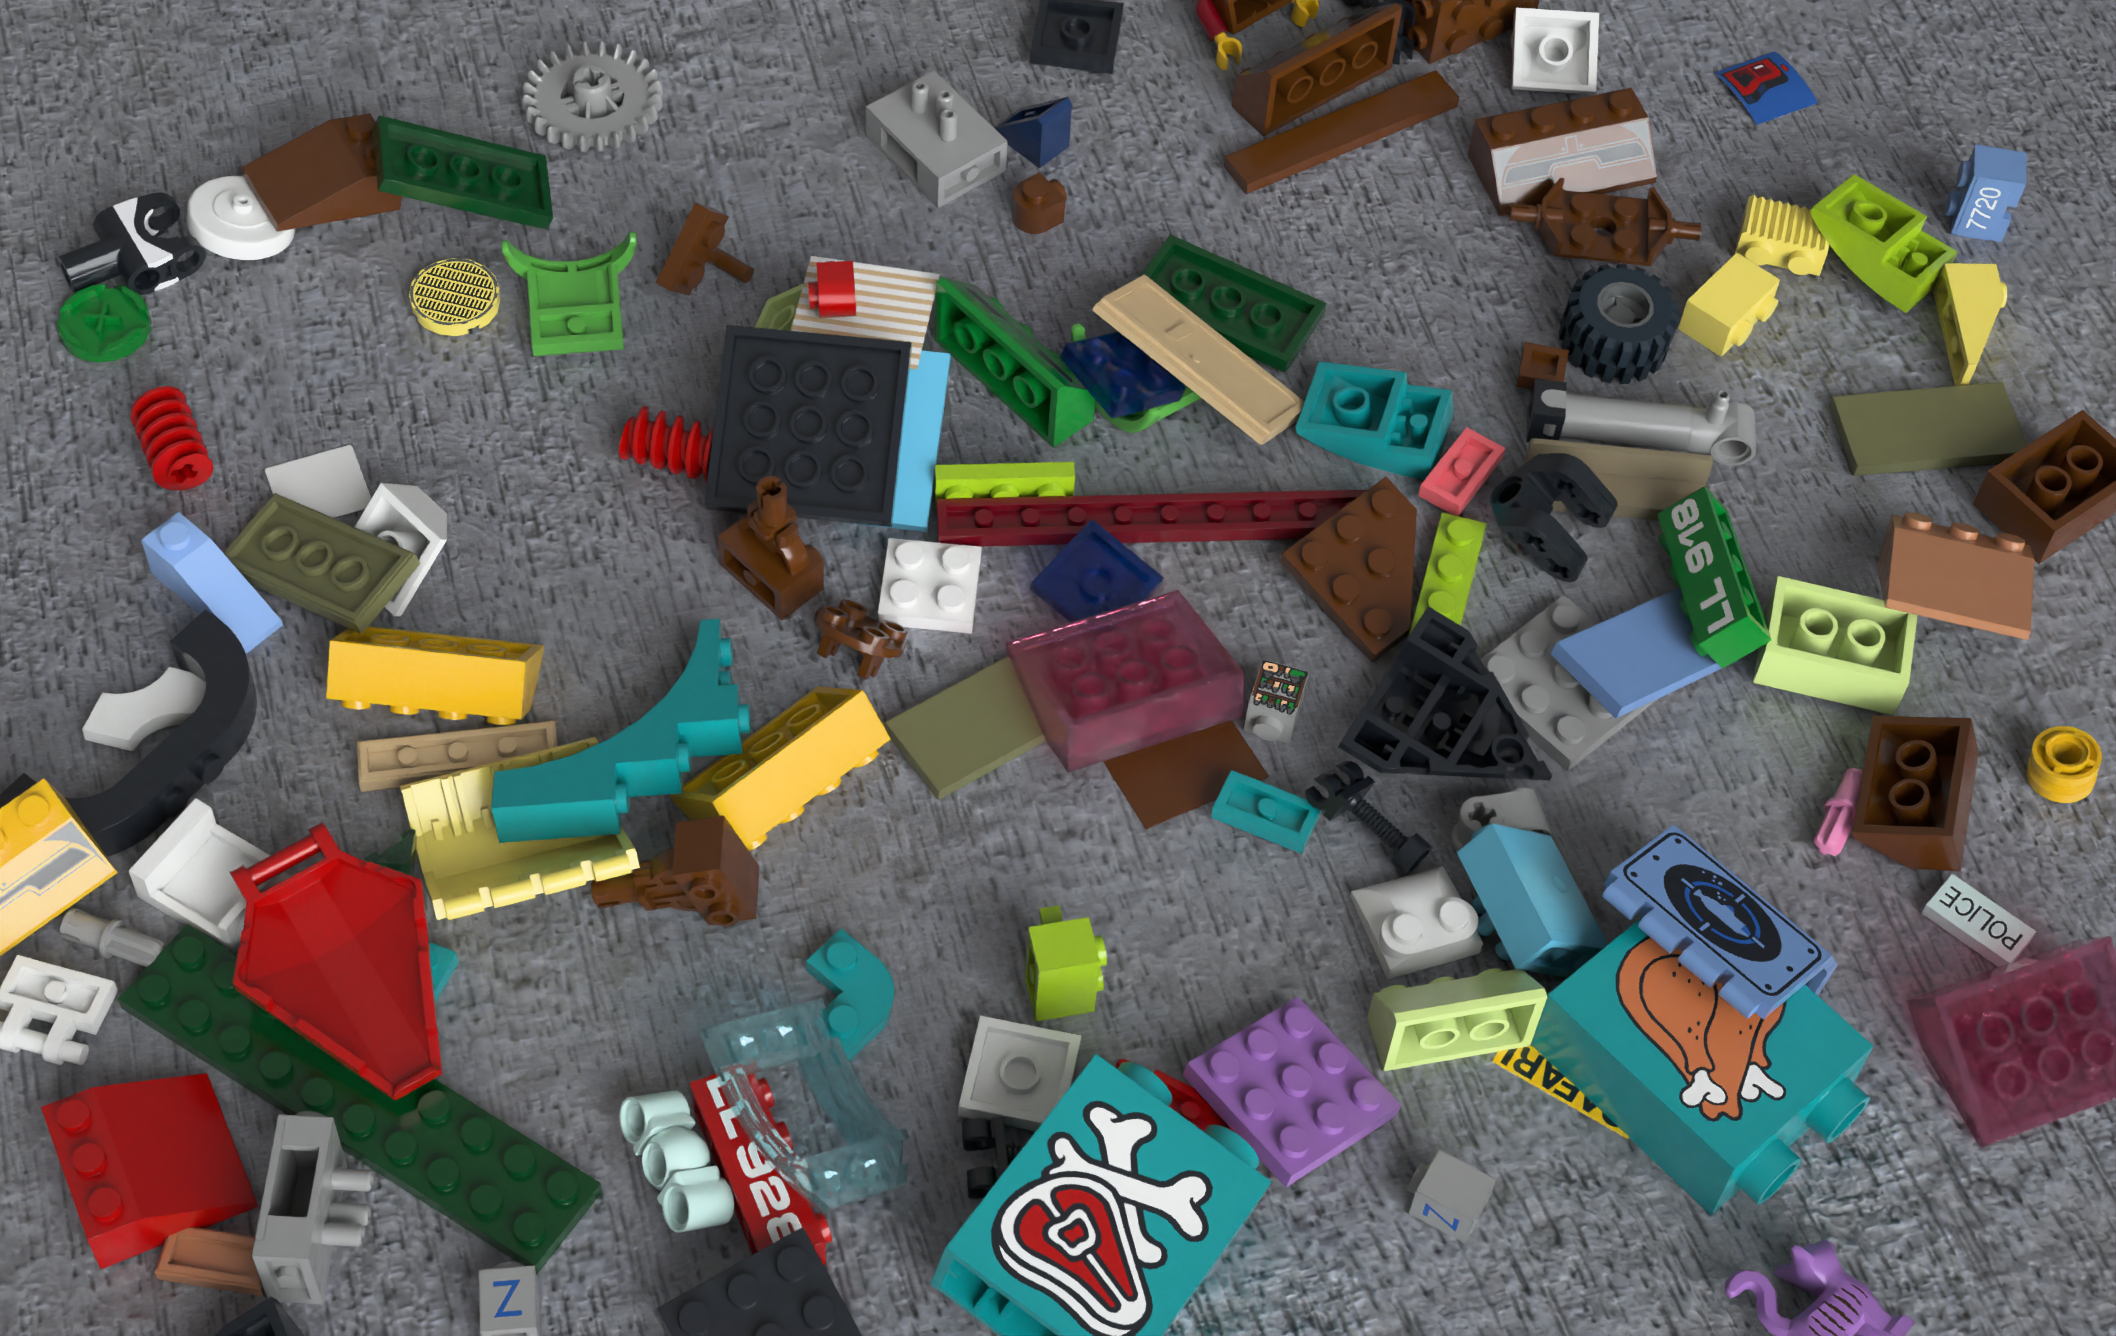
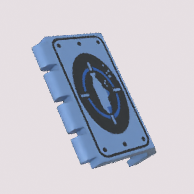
M1674 824L1614 868L1603 884L1607 887L1602 895L1605 900L1629 920H1632L1639 914L1642 920L1639 922L1638 928L1669 954L1678 948L1683 951L1678 961L1708 987L1712 988L1718 982L1721 983L1723 987L1718 995L1746 1019L1754 1013L1765 1019L1804 985L1809 987L1816 995H1819L1838 966L1833 955Z

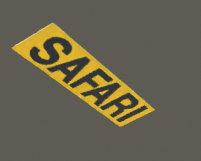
M1533 1046L1498 1051L1492 1060L1496 1065L1624 1138L1629 1139L1627 1134Z

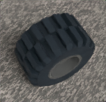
M1617 263L1616 268H1611L1606 264L1599 266L1597 272L1590 269L1584 273L1582 279H1578L1575 282L1560 323L1559 340L1563 341L1561 348L1569 350L1568 355L1572 354L1570 362L1576 368L1581 365L1584 366V374L1593 378L1595 373L1602 375L1601 382L1611 383L1613 377L1619 378L1620 384H1630L1632 376H1635L1638 382L1647 379L1649 371L1654 374L1660 368L1676 332L1680 316L1677 315L1679 310L1677 300L1671 299L1673 295L1672 290L1669 286L1662 287L1659 277L1654 274L1652 276L1644 274L1645 269L1636 266L1635 270L1628 269L1627 264Z

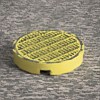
M451 258L429 265L422 269L414 278L409 292L412 312L417 316L418 322L427 330L439 335L449 336L468 334V329L478 325L479 329L488 325L498 313L501 300L495 275L486 266L469 259Z

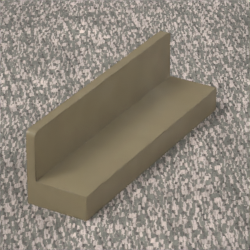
M1537 438L1530 440L1524 460L1525 464L1538 454L1565 453L1575 456L1588 465L1617 500L1618 507L1613 517L1659 521L1658 513L1701 487H1706V482L1713 465V457L1711 455ZM1554 501L1552 504V511L1570 512L1562 501Z

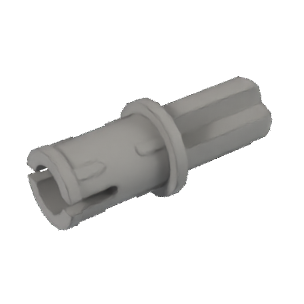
M75 907L65 914L60 926V933H62L60 936L63 939L92 947L99 951L101 957L109 959L115 955L148 967L165 948L161 940L125 928L124 921L115 918L109 921Z

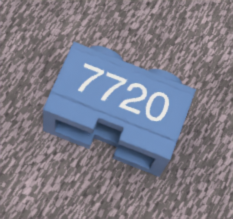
M1974 145L1969 160H1962L1956 180L1957 191L1950 190L1947 196L1945 215L1951 216L1950 234L2002 242L2011 221V213L2005 211L2008 206L2017 207L2026 186V152Z

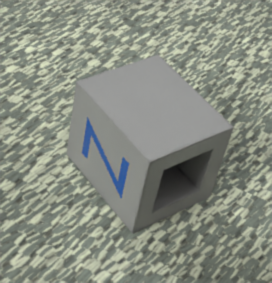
M1439 1149L1431 1165L1428 1166L1421 1162L1410 1181L1407 1191L1413 1193L1414 1198L1409 1214L1466 1244L1489 1201L1496 1179Z
M505 1262L494 1266L493 1269L479 1270L481 1336H540L539 1285L535 1265L524 1266L517 1262Z

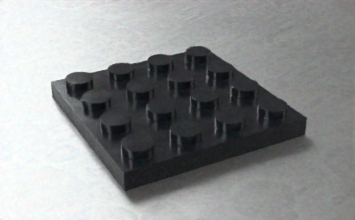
M726 325L704 503L706 509L748 513V505L757 500L756 485L759 480L766 476H776L781 479V484L783 482L786 484L787 503L795 509L797 518L892 527L912 343Z

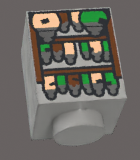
M1263 659L1248 703L1244 732L1255 734L1263 740L1280 741L1290 744L1303 704L1309 671Z

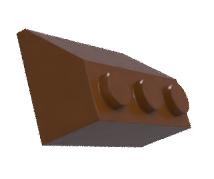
M1873 716L1852 830L1854 839L1910 869L1961 871L1979 756L1972 718Z

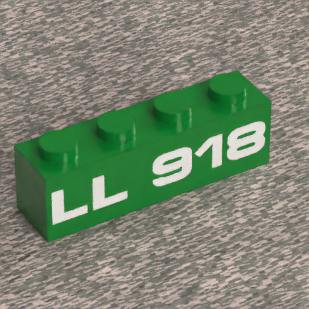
M1703 486L1658 513V519L1663 531L1658 536L1659 541L1672 560L1673 565L1668 567L1669 573L1675 584L1682 591L1683 597L1679 599V605L1684 615L1692 623L1694 630L1689 632V637L1698 653L1703 657L1709 655L1723 669L1772 641L1728 510Z

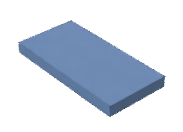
M1679 588L1558 641L1550 653L1615 719L1722 669L1709 655L1701 656L1692 644L1689 632L1694 629L1679 605V599L1683 597L1682 591Z

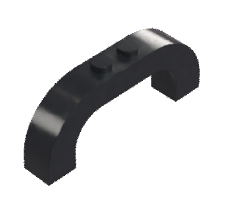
M206 609L170 641L178 667L181 670L193 673L206 682L203 700L196 711L110 789L85 798L64 797L107 857L136 845L153 833L169 817L178 815L185 808L190 797L205 783L213 782L221 774L224 766L245 743L252 729L256 715L257 696L246 653L232 630ZM23 773L0 794V809L37 782Z

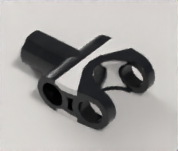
M152 193L129 199L101 211L93 222V228L100 240L60 255L57 258L66 282L73 293L121 275L129 289L140 295H145L173 285L195 273L203 265L206 252L194 237L158 238L178 220L180 209L172 196L166 193ZM163 206L168 207L167 211L162 215L150 216L155 209ZM194 251L190 258L177 262L184 253Z

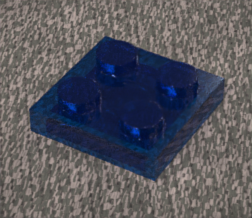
M1118 331L1067 343L1060 355L1063 362L1111 419L1178 402L1181 400L1186 389L1179 379Z
M1092 519L1032 581L1030 590L1098 646L1103 648L1162 585L1164 577Z

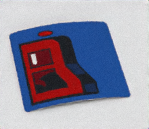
M1771 52L1715 72V75L1736 94L1757 125L1815 105L1818 102L1798 72L1777 52Z

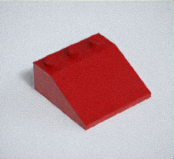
M207 1073L96 1086L41 1107L83 1230L100 1270L164 1245L165 1239L168 1236L187 1228H207L259 1207Z

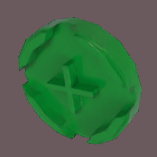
M106 284L92 285L74 293L63 303L59 310L61 316L57 320L58 334L66 350L79 359L96 363L116 361L131 355L144 344L151 331L150 313L142 296L126 286L117 285L118 289L106 288Z

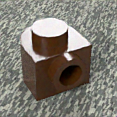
M1040 172L1018 183L1013 192L1012 220L1014 225L1025 233L1040 234L1063 223L1065 202L1067 200L1063 185L1057 179L1048 181Z

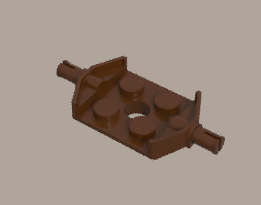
M1559 178L1542 199L1541 204L1535 206L1511 202L1509 210V221L1534 223V230H1539L1551 253L1558 257L1651 266L1666 245L1672 244L1673 238L1699 241L1701 235L1700 222L1676 221L1675 218H1672V213L1655 188L1652 187L1649 189L1647 199L1563 190L1564 178ZM1594 229H1606L1612 235L1602 236L1597 234Z

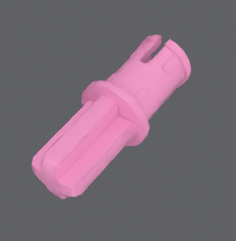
M1856 768L1847 769L1842 776V781L1834 798L1826 801L1823 808L1825 817L1813 840L1814 844L1818 847L1819 853L1833 856L1841 853L1854 825L1863 770Z

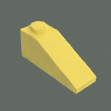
M1945 263L1933 294L1955 386L1969 385L1999 309L2003 308L2006 304L2007 287L2005 282L2000 281L1996 264Z

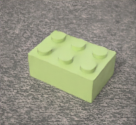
M1777 576L1764 611V619L1772 641L1758 648L1753 683L1895 715L1909 685L1918 615L1885 608L1884 600Z

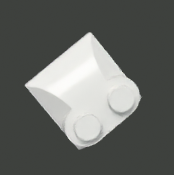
M1516 8L1513 17V32L1510 39L1512 47V89L1595 95L1599 13Z
M1443 866L1351 891L1350 897L1387 979L1476 955L1481 952L1483 942L1477 932V913L1468 902L1461 899Z

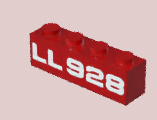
M746 1062L690 1082L693 1112L714 1163L720 1171V1177L726 1180L731 1188L734 1198V1211L752 1255L803 1227L823 1265H826V1244L832 1242L831 1232L823 1212L813 1213L807 1198L811 1197L813 1193L803 1166L794 1168L788 1153L793 1151V1144L784 1121L775 1123L770 1112V1108L774 1107L775 1104L766 1078L756 1079L750 1062Z

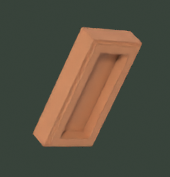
M193 1227L172 1234L165 1239L154 1272L157 1279L263 1297L265 1294L252 1258L255 1236Z

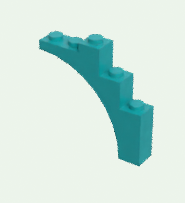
M720 618L700 620L696 647L685 671L667 695L641 719L608 740L574 755L536 766L494 772L491 810L499 843L620 834L621 814L630 812V797L682 793L683 773L691 772V757L743 754V733H751L752 731L749 703L741 704L738 684H732L731 672L725 671V667L733 666V646L731 637L723 638Z

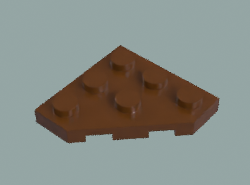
M1384 477L1284 551L1279 561L1372 663L1407 637L1411 621L1417 509L1387 477Z

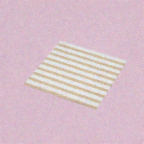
M811 256L791 331L911 342L910 369L917 370L936 293V281L939 280L940 274L853 262L856 316L820 318L819 309H810L808 282L817 281V262L844 260Z

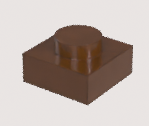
M1525 342L1516 387L1532 389L1535 379L1564 382L1569 350Z

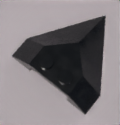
M1429 606L1407 638L1397 658L1368 703L1362 708L1338 746L1379 773L1548 781L1552 778V774L1544 760L1538 761L1527 742L1529 734L1493 671L1487 672L1476 653L1478 645L1470 631Z

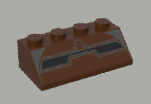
M1398 3L1363 9L1350 17L1342 18L1335 25L1318 34L1308 36L1297 45L1285 51L1277 52L1272 58L1255 67L1243 70L1239 75L1235 76L1232 107L1264 137L1391 69L1402 7Z
M1632 88L1475 119L1468 157L1499 216L1509 214L1511 202L1535 206L1541 204L1542 199L1559 178H1564L1563 190L1605 194L1656 182L1657 173L1649 117Z

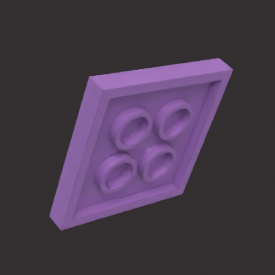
M1299 997L1294 998L1188 1062L1182 1074L1230 1128L1251 1145L1258 1158L1285 1187H1288L1396 1117L1401 1107V1104Z

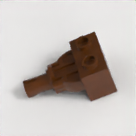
M766 476L760 479L756 485L757 500L748 505V514L717 536L719 564L780 620H783L824 590V561L820 553L809 544L805 546L798 535V525L795 523L797 515L795 509L787 503L786 484L784 482L781 484V479L776 476Z
M723 815L677 822L674 847L659 852L652 860L640 861V868L634 869L633 873L598 882L594 879L591 883L592 898L594 903L598 904L597 907L599 909L638 902L646 911L667 907L683 911H698L708 925L731 926L738 921L756 919L760 866Z

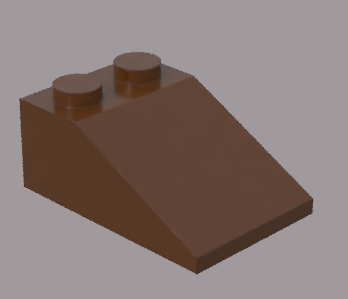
M370 113L328 120L242 167L241 174L276 231L400 210L402 196L378 191L373 133L375 120Z

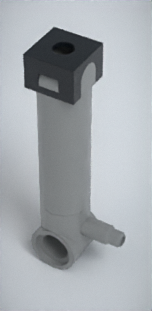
M1535 379L1527 409L1526 442H1530L1532 438L1559 441L1560 437L1705 453L1710 454L1718 463L1728 466L1745 464L1756 455L1755 412L1746 404L1729 402L1730 395L1725 390L1716 392L1709 408L1572 393L1566 392L1567 382Z

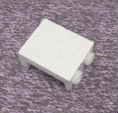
M195 798L131 867L129 874L137 896L183 925L189 924L228 950L236 953L240 946L241 931H243L246 901L236 887L229 872L241 865H244L247 869L270 855L216 824L212 808ZM295 866L257 886L260 893L297 874Z

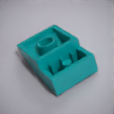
M1319 361L1296 425V433L1315 445L1356 463L1410 478L1425 480L1439 462L1454 416L1452 390L1408 385L1406 372Z

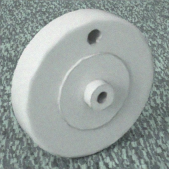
M226 176L207 181L198 186L188 199L187 228L191 236L196 238L201 246L215 254L238 260L263 259L283 251L294 238L295 228L276 231L243 176Z

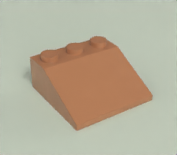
M1906 512L1904 517L1891 514L1877 563L1885 608L2020 639H2029L2035 559L2030 545H2026L2024 539L2007 533H1998L1997 538L1978 534L1979 530L1963 523H1951L1950 527L1932 523L1933 520L1930 517L1914 512Z

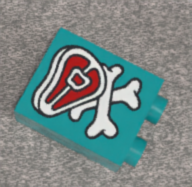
M1095 1054L946 1246L930 1284L999 1336H1164L1245 1224L1272 1181L1256 1170L1259 1165V1158L1256 1152L1237 1133L1219 1125H1209L1202 1131L1170 1108L1172 1095L1164 1082L1153 1072L1133 1062H1123L1118 1068H1115Z

